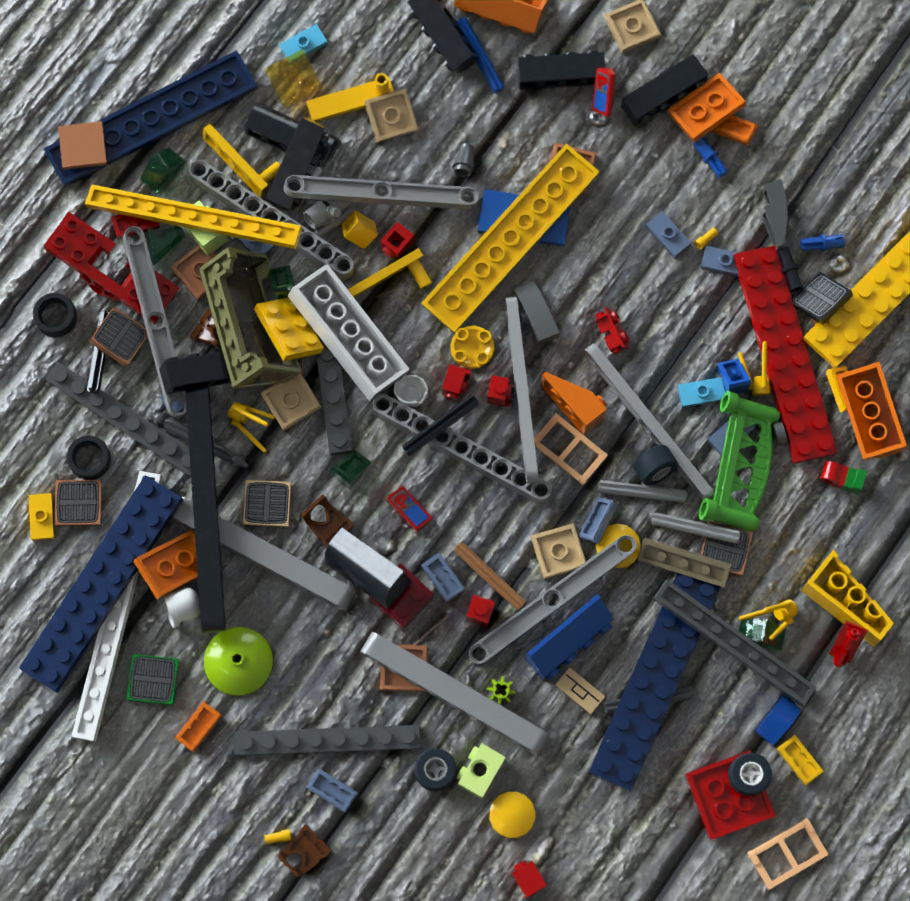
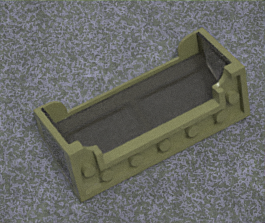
M227 247L200 267L199 270L233 388H246L286 383L301 373L298 360H282L254 311L256 304L268 302L263 280L267 278L270 272L267 255Z

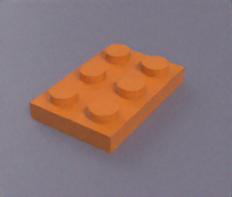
M718 73L667 111L669 116L693 142H696L745 107L746 101Z
M193 530L154 548L133 561L157 600L198 579L195 533Z

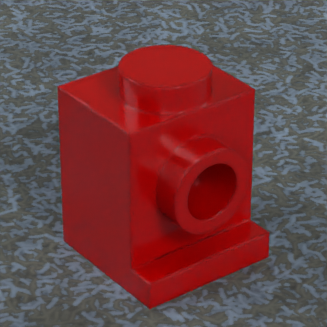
M396 222L380 241V245L383 248L381 250L382 253L390 259L395 257L398 260L406 249L414 243V234ZM397 242L400 245L396 248L392 244Z
M450 364L441 394L445 395V398L448 400L457 401L460 393L465 394L468 381L465 379L470 380L471 370Z
M491 375L487 397L488 404L509 407L513 385L508 384L509 378Z

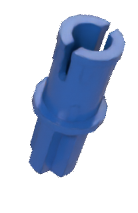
M704 137L695 142L694 147L703 157V162L711 167L716 176L721 178L728 173L727 168L719 159V153L714 151L707 139Z
M821 234L820 237L802 238L800 240V248L803 251L821 250L825 252L826 249L844 248L845 239H842L844 238L843 234L832 236Z

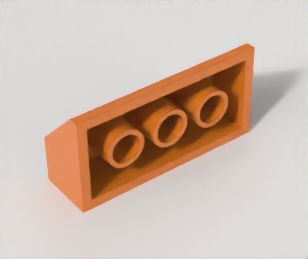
M455 0L453 6L458 7L462 12H473L479 14V17L483 19H493L499 21L503 26H514L519 28L521 32L535 34L549 0Z
M880 362L836 375L863 460L888 457L907 451V444Z

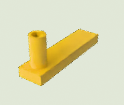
M379 73L376 75L375 81L306 101L311 120L320 122L366 108L364 100L394 92L390 78L384 73Z
M211 124L203 128V140L261 199L267 195L268 184L275 179L281 164L275 162L258 175Z
M418 248L347 290L356 298L407 267L421 289L431 284L432 281L419 261L422 259L423 254Z

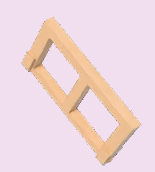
M557 413L534 438L535 447L575 478L582 486L587 483V480L608 456V454ZM556 423L575 437L559 457L540 443ZM580 441L598 455L582 476L564 462Z
M805 818L800 823L754 850L747 852L748 857L768 890L829 855L808 818ZM804 828L816 847L818 854L798 865L784 839ZM778 843L792 869L771 880L757 855Z

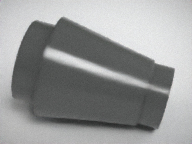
M468 143L461 145L453 164L455 175L459 177L471 176V173L474 171L473 145Z

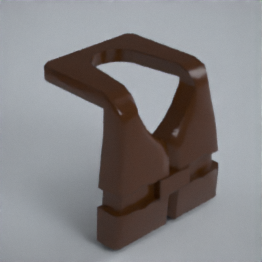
M207 309L200 319V323L196 325L191 333L190 338L197 342L200 341L201 343L215 346L223 352L220 341L216 336L217 330L211 309ZM241 330L242 337H244L245 333Z
M321 495L302 513L305 523L317 538L322 540V544L326 548L341 528L349 532L354 527V523L328 502L325 495ZM318 505L325 508L326 521L324 522L311 520V512Z
M304 825L298 831L299 834L293 837L287 847L282 852L277 853V857L297 878L303 876L318 864L320 859L325 858L331 853L329 846L322 839H318V835L309 825ZM302 854V864L299 870L288 863L286 860L288 855Z

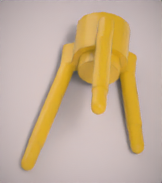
M765 341L762 345V376L754 377V381H751V385L748 390H752L753 396L770 395L771 386L767 375V342ZM739 352L740 362L750 378L743 354Z
M237 401L234 402L227 414L232 419L231 424L236 426L265 453L266 449L241 422L245 424L248 419H251L267 427L268 422L252 415L251 412L270 419H275V416L250 407L245 403L242 405Z
M788 599L780 604L740 616L739 620L742 621L774 612L775 618L784 622L770 635L769 639L773 640L788 625L794 623L792 617L798 614V609L794 601Z

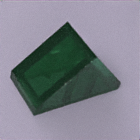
M166 148L151 156L140 180L157 194L184 165L185 160L172 149Z
M290 265L270 269L269 276L275 300L289 298L288 294L292 287L295 286Z
M354 449L331 469L332 476L351 490L372 462Z
M750 618L740 621L739 631L761 647L782 651L786 628L773 640H770V635L780 625L767 619Z

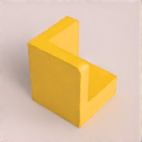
M356 210L341 224L344 238L362 249H365L378 236L375 222Z

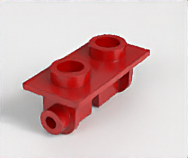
M605 307L606 313H597L595 321L602 334L610 331L611 334L604 337L609 351L616 355L622 351L621 347L630 349L628 344L630 339L626 331L620 328L619 323L621 320L617 312Z
M846 620L829 652V655L834 656L833 661L836 667L840 668L846 665L847 662H851L868 631L867 629Z

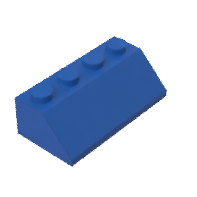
M598 594L527 653L525 660L542 680L547 677L551 680L560 672L558 667L564 662L567 665L578 657L576 654L581 648L586 650L595 642L593 638L597 634L604 635L612 628L610 623H612L614 618Z

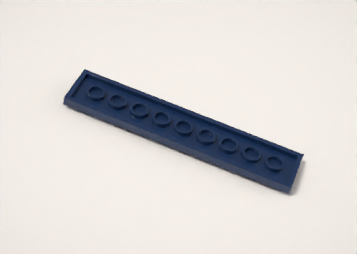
M236 50L98 120L103 123L107 165L63 170L60 140L43 149L65 188L258 89V85Z
M145 475L25 657L19 667L20 670L54 692H59L138 571L133 561L135 558L151 551L184 500L181 496Z
M679 573L676 574L673 580L674 585L711 611L721 586ZM663 606L588 771L589 774L631 793L700 636L699 632Z

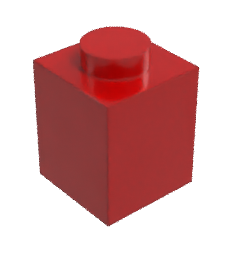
M473 595L466 615V621L487 628L495 602Z
M524 860L514 866L515 871L511 875L525 899L547 886L533 861L527 863Z

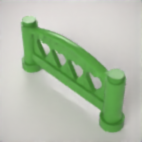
M726 391L720 402V411L729 414L730 417L713 500L705 498L699 508V519L707 522L713 520L747 531H756L760 520L754 513L765 491L772 461L771 425L779 421L780 412L776 408L738 397L737 393ZM758 425L760 427V433L757 434L759 437L758 442H754L743 428ZM749 446L756 448L753 464H750L739 452L740 449ZM749 467L752 470V475L749 477L750 484L745 485L735 471ZM746 489L748 492V496L745 498L746 506L742 507L731 495V492Z

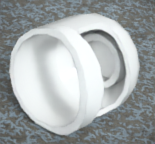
M185 587L164 596L172 628L180 626V623L186 619H195L200 615L199 596L192 588Z

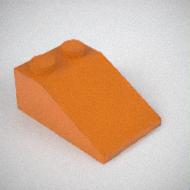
M548 372L542 374L540 387L583 435L587 434L604 420L607 404L601 396H596L592 391Z

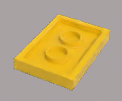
M289 298L256 304L254 311L283 361L322 353L324 347L315 331Z

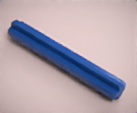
M465 17L458 19V25L480 56V59L476 62L493 93L501 92L504 85L469 21Z

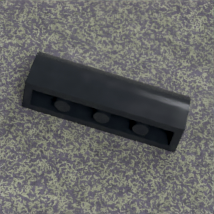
M258 103L251 111L244 125L246 135L286 152L299 124V120ZM330 134L325 147H321L319 152L321 158L317 165L318 167L324 169L339 139L338 137Z
M344 528L339 530L327 546L325 552L327 566L387 609L393 605L412 582L403 570Z

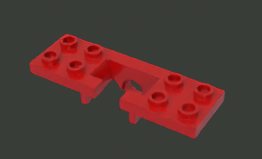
M68 211L44 244L43 249L80 273L79 277L85 280L94 292L101 296L110 297L114 301L118 299L143 317L132 273L130 272L122 285H119L93 267L100 254L105 252L109 255L116 243ZM129 262L125 266L130 269ZM154 270L165 310L180 287ZM151 317L150 322L155 324L159 317Z

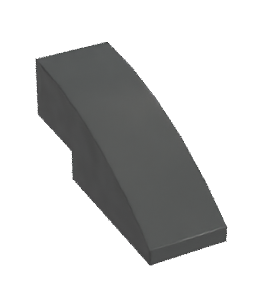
M781 179L765 184L762 190L767 206H764L761 216L772 246H775L776 250L783 246L788 221L786 194Z
M531 280L513 287L514 294L538 346L559 338L560 332L535 282Z

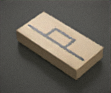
M570 667L555 684L560 691L590 715L605 698L601 692Z

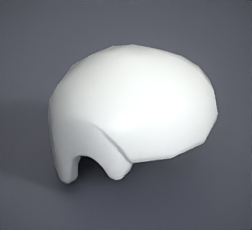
M403 375L400 380L394 383V396L397 401L410 408L420 406L428 397V386L424 379L417 375Z

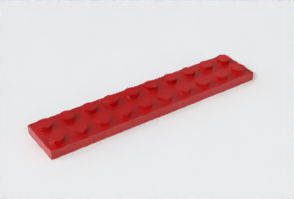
M770 246L735 253L733 257L761 355L763 342H767V375L777 409L780 412V420L786 432L793 464L836 455L838 452L806 344L803 340V334L794 304L792 303L785 274L781 272L782 266L776 252V247Z

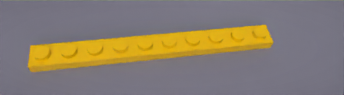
M91 185L85 201L86 207L292 249H296L302 232L300 225L97 185Z

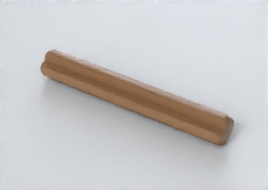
M460 542L454 548V552L516 610L519 611L525 605L526 601L463 542Z

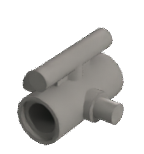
M316 200L313 202L312 207L303 212V216L308 225L316 230L314 234L321 238L342 224L353 211L350 208L346 209L350 206V202Z

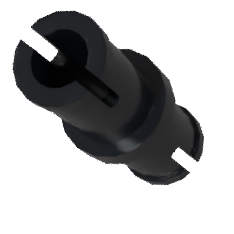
M786 246L778 249L776 252L782 266L781 272L785 274L790 292L803 289L797 272L799 268L793 261L790 248Z

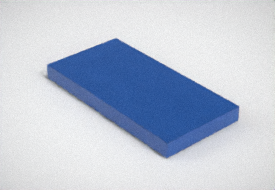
M484 189L477 233L484 234L514 202L519 194ZM570 206L538 241L539 243L564 246Z

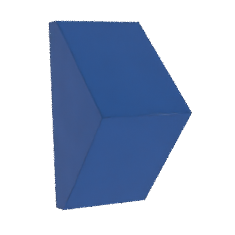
M739 359L717 363L725 392L731 391L737 394L747 392L751 385V380Z
M783 696L755 732L774 746L802 710Z

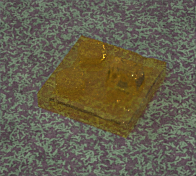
M303 49L264 68L283 108L323 89Z

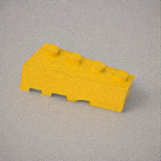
M834 550L827 556L801 590L843 624L847 620L867 629L868 631L863 640L872 647H875L894 624L878 603L867 594L865 587L861 583L859 584L853 577L847 565L844 566L839 560L838 554Z

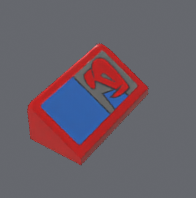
M597 68L592 109L597 113L610 117L616 74L610 68Z
M403 486L386 498V502L416 534L433 519Z

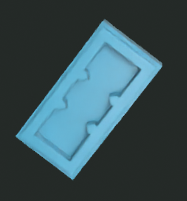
M315 24L280 43L279 47L288 62L292 64L328 43L318 25Z
M722 377L679 384L677 386L682 408L721 401L725 393Z

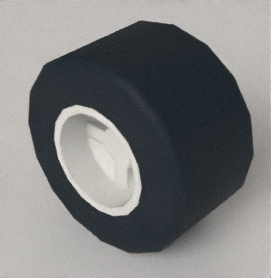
M757 753L740 755L731 763L728 769V780L731 787L743 796L760 794L769 786L772 779L770 764L763 756Z

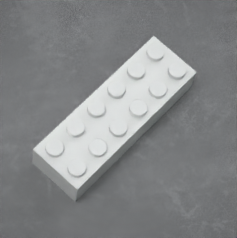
M328 264L292 287L288 294L289 299L369 402L392 386L395 381L400 380L410 370Z

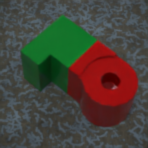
M826 461L820 480L833 485V487L858 495L862 490L867 471Z

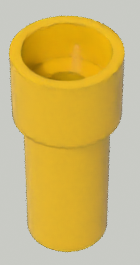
M712 228L705 235L695 240L694 244L699 250H702L719 233L715 228Z
M290 829L264 835L266 844L292 840Z

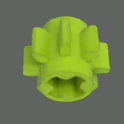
M504 676L498 682L492 679L493 688L488 687L486 689L487 692H492V696L489 699L497 700L499 705L504 700L509 704L510 699L508 695H515V691L510 690L513 682H504ZM496 687H505V696L502 694L496 695Z

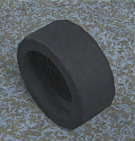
M49 293L39 298L35 303L33 320L43 334L56 338L71 332L77 321V313L68 297L59 293ZM53 303L62 304L68 311L67 320L59 327H49L42 320L43 310Z
M91 435L81 436L74 440L66 454L67 463L71 471L77 477L84 480H96L102 477L108 471L111 464V453L105 442ZM86 445L96 446L102 453L101 464L96 469L90 471L81 469L76 463L77 452Z

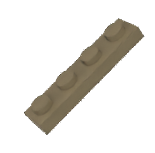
M646 537L643 539L637 559L638 561L724 588L732 564Z

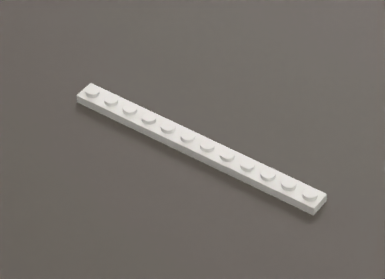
M139 471L135 489L145 475L159 484H162L163 476L161 474ZM139 570L98 631L72 732V737L93 742L97 740Z

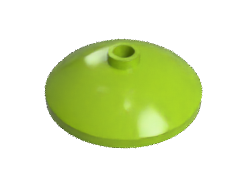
M232 627L226 629V631H221L210 641L204 655V668L210 682L221 692L233 696L248 695L257 691L268 680L273 667V655L268 642L258 632L246 627ZM240 655L241 661L239 663L233 662L234 656Z

